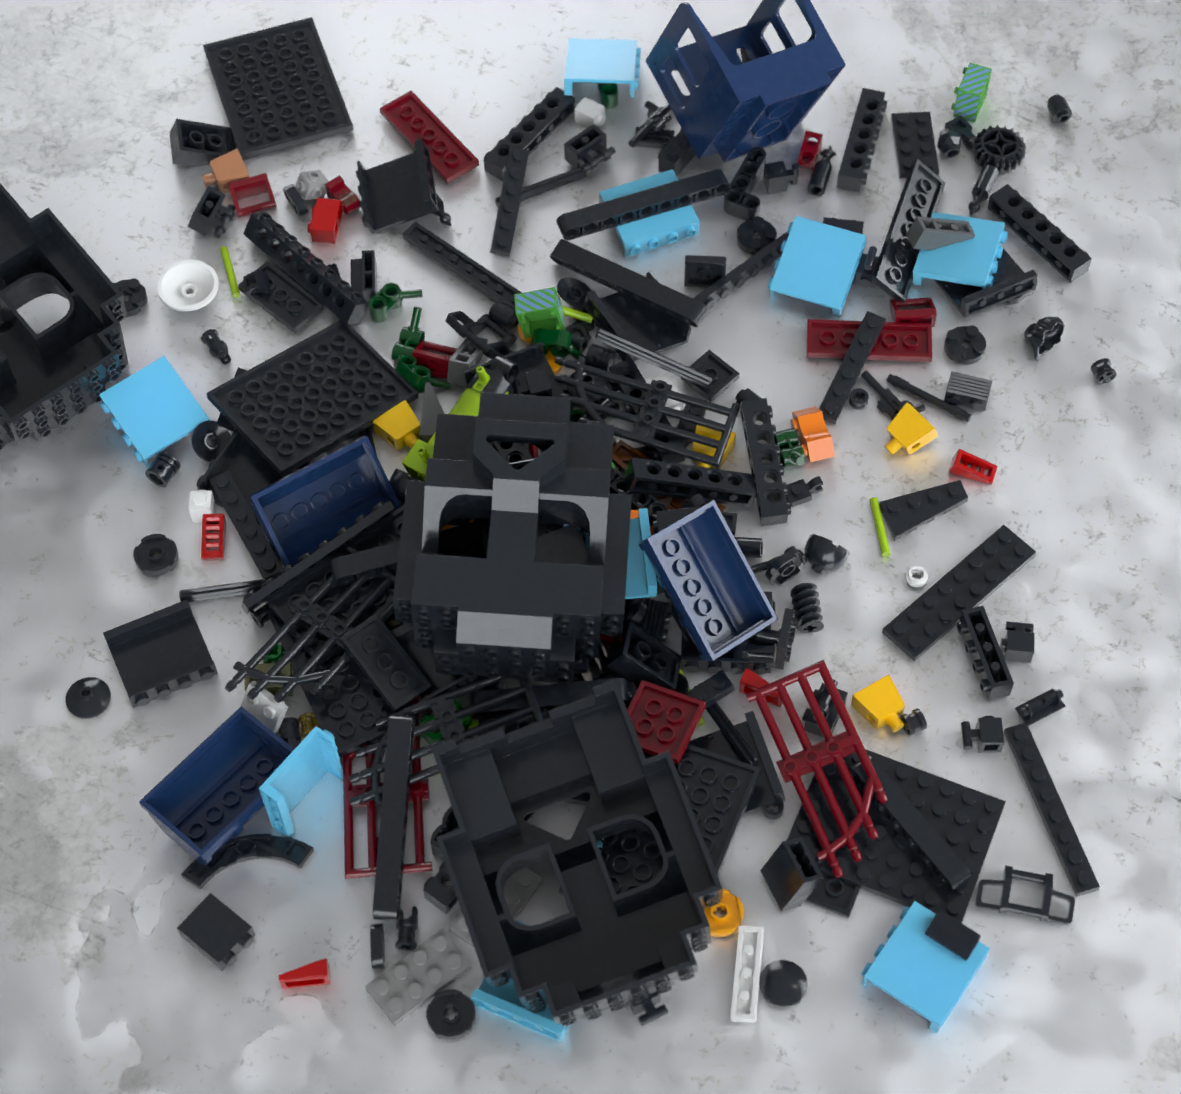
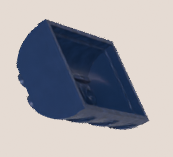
M367 436L360 437L335 452L329 453L310 465L249 495L252 509L274 553L284 567L289 564L293 566L298 564L301 556L309 551L311 553L317 551V546L324 540H333L336 533L343 527L347 526L348 529L352 527V524L355 523L354 520L362 514L366 516L371 514L372 508L383 501L385 504L390 501L395 507L393 512L401 507Z
M715 500L706 503L638 544L641 551L644 550L658 576L657 581L661 587H664L680 616L678 619L682 627L687 629L699 652L698 656L701 661L708 660L710 662L778 620Z
M241 706L139 801V804L173 841L199 863L207 865L212 860V856L232 837L240 834L243 831V826L265 806L259 788L293 752L294 748Z

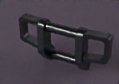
M462 311L448 313L445 322L462 338H467L481 349L486 357L495 359L497 356L503 357L513 352L509 348L514 345L517 336L505 331L488 314H484L477 322H474ZM488 327L500 336L502 341L486 344L476 335Z
M1005 865L1003 880H980L975 905L978 908L995 910L1002 914L1010 912L1036 917L1044 922L1052 921L1068 925L1073 919L1075 898L1053 890V874L1045 873V875L1016 870L1013 869V866ZM1012 878L1043 884L1041 909L1009 903ZM984 885L1002 886L1000 905L983 903L981 901ZM1052 896L1068 901L1067 918L1049 915Z

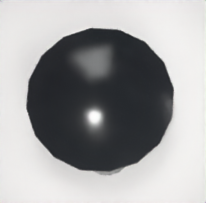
M776 960L763 969L759 985L766 1002L784 1007L799 1004L806 994L808 983L804 971L796 963L788 960Z

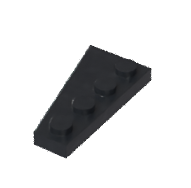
M961 480L884 500L879 502V506L892 538L896 541L905 533H911L918 526L935 520V517L938 515L946 514L966 503L968 495Z

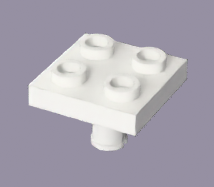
M253 681L247 687L241 706L277 735L288 707L285 705L284 700L277 703L274 700L275 696L265 688L262 692H259L256 698L250 700L247 694L257 683Z

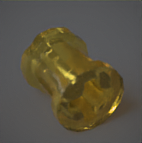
M313 712L304 713L298 717L302 728V733L300 734L302 741L317 726V720Z

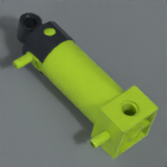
M497 356L491 363L490 369L483 366L477 367V373L469 382L464 393L449 414L478 416L481 392L513 394L514 390L509 383L514 382L517 378L519 365L502 356ZM436 432L428 443L418 439L402 461L410 477L425 481L428 458H433Z

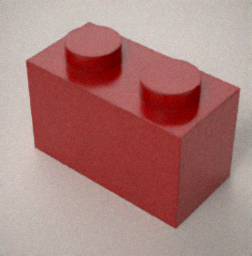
M317 198L316 205L312 206L311 210L312 221H309L307 226L312 242L336 244L343 214L341 200Z

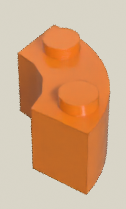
M814 406L792 412L791 428H795L807 459L810 462L834 457L832 436L827 430L822 411Z

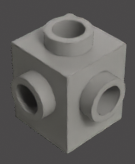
M320 170L300 172L295 188L304 200L324 198L326 194L325 184L329 181Z

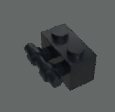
M592 124L564 143L565 160L574 168L581 166L584 173L589 170L593 171L598 167V164L608 161L611 155L616 153L612 146L607 149V135L595 124Z
M207 186L187 227L206 236L209 228L213 227L215 229L213 235L216 238H220L226 232L228 222L234 217L235 206L229 204L228 207L223 206L222 203L226 194ZM217 214L222 216L221 220L215 218Z
M833 679V681H834V683H835V685H836V687H837L838 682H837L835 679ZM822 683L820 689H815L813 693L833 733L840 716L825 684ZM837 688L845 705L848 692ZM806 708L802 718L805 721V731L823 737L811 709Z

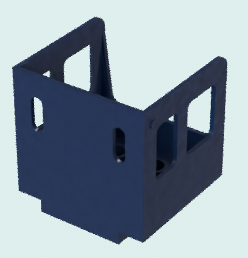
M763 0L745 26L715 36H711L689 3L684 2L678 6L645 61L698 160L718 153L723 163L747 155L754 147L766 148L788 140L846 66L810 0H795L812 32L808 41L799 45L795 44L779 14V9L785 0ZM770 23L785 47L784 50L772 53L764 38V31ZM687 28H689L696 42L678 48L679 41ZM737 49H743L750 61L743 64L737 54ZM672 71L679 72L690 95L682 94L672 76Z

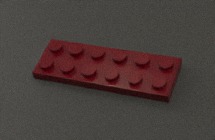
M412 91L405 93L380 108V114L415 150L414 141L422 138L430 151L432 168L447 184L479 166V160Z
M807 319V358L844 359L862 321ZM886 322L867 360L932 362V324Z

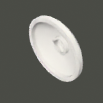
M184 260L172 264L163 271L157 282V291L161 301L169 308L177 311H193L206 306L216 296L219 288L218 277L214 269L208 264L197 260Z

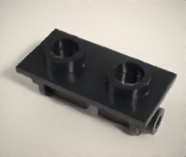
M1052 688L1015 707V710L1024 723L1030 726L1066 707L1061 700L1064 697L1063 692L1060 689Z

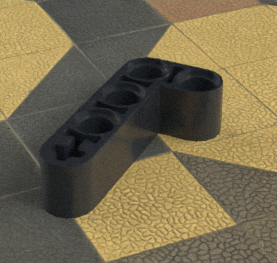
M754 147L748 152L730 183V190L724 195V211L745 221L753 219L760 214V199L752 195L751 192L764 172L766 151L763 148Z

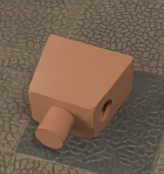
M238 149L211 160L210 167L212 173L202 175L205 187L217 184L219 191L222 193L230 192L228 183L249 178Z

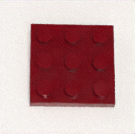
M642 680L627 709L642 751L653 756L669 751L673 762L679 764L705 710L706 703Z

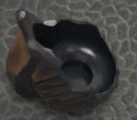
M1048 316L1039 319L1037 323L1031 324L1025 330L1024 337L1026 343L1034 351L1036 361H1039L1041 356H1044L1046 352L1053 348V345L1061 342L1064 322L1059 317Z

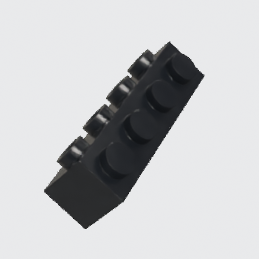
M682 128L676 136L671 138L666 148L661 149L658 154V171L661 173L673 169L676 176H678L696 156Z
M984 606L962 610L959 622H957V629L959 634L963 635L965 639V650L972 657V668L974 673L979 675V685L982 693H986L988 701L1010 696L1014 682Z

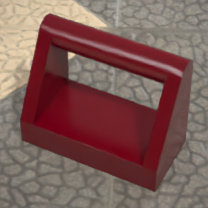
M266 173L228 183L238 218L277 207ZM267 192L270 201L240 209L238 200Z
M931 297L906 299L905 302L890 300L892 322L927 323L935 327L937 313ZM927 306V309L898 310V307Z
M422 340L412 353V356L417 361L415 366H424L430 370L432 376L447 379L451 357L428 352L425 349L451 355L452 357L457 348Z

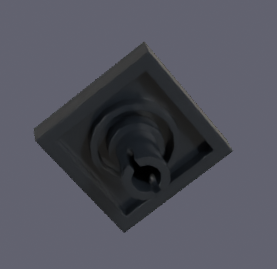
M785 608L782 626L779 631L764 628L757 633L756 641L776 644L777 651L774 668L783 670L785 662L790 661L797 619L793 618L794 609Z

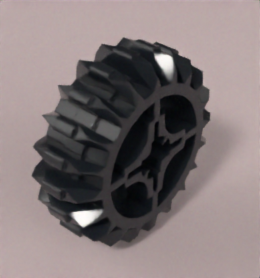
M997 124L995 128L989 126L988 129L983 128L981 133L976 135L972 145V155H974V161H978L979 166L992 165L1001 174L1003 170L1009 172L1011 169L1015 170L1017 166H1020L1025 157L1026 143H1024V137H1020L1019 132L1014 133L1013 128L1009 130L1006 128V125L1000 128Z

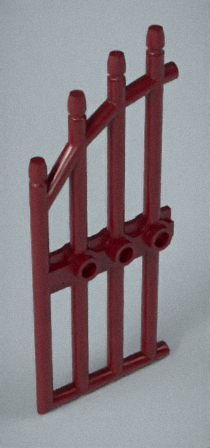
M822 660L747 693L746 696L749 703L754 700L757 701L782 758L776 762L785 784L790 781L793 782L822 849L816 852L819 861L826 858L829 866L832 867L834 876L840 878L843 876V872L838 865L839 862L834 852L846 844L848 850L851 851L853 860L855 862L861 861L862 856L857 849L858 846L853 836L863 823L871 840L878 838L876 828L873 827L874 824L868 813L873 793L877 794V799L881 804L886 803L888 800L825 661ZM817 672L820 673L846 729L845 732L833 736L806 678ZM797 681L825 739L813 746L786 689V686ZM775 691L778 692L803 747L802 751L790 755L764 697ZM853 753H857L868 777L862 798L844 761V757ZM835 762L858 812L849 826L822 767ZM810 772H814L842 834L831 844L801 780V776Z
M418 696L410 701L411 705L418 703ZM426 710L416 713L418 720L419 714L426 713ZM420 735L414 737L413 750L420 748ZM355 751L343 756L345 879L376 876L377 823L374 799L365 803L362 802L358 806H351L350 803L351 798L372 790L371 777L366 779V784L352 785L349 776L352 775V761L356 757ZM375 752L366 755V769L372 766ZM421 758L412 761V774L421 771ZM428 778L410 785L409 802H413L415 863L404 864L403 874L433 871L432 862H425L422 801L429 800ZM367 806L368 867L354 869L353 807Z

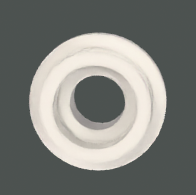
M913 566L907 570L905 579L910 586L921 587L926 584L928 575L921 566Z

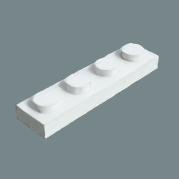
M739 926L730 1016L732 1022L756 1023L764 938L763 927Z

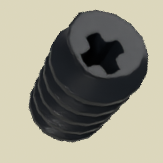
M801 583L790 591L794 618L797 619L796 629L804 633H814L824 628V624L821 622L823 616L820 614L822 611L819 607L820 600L817 599L819 593L815 591L817 586L813 583Z

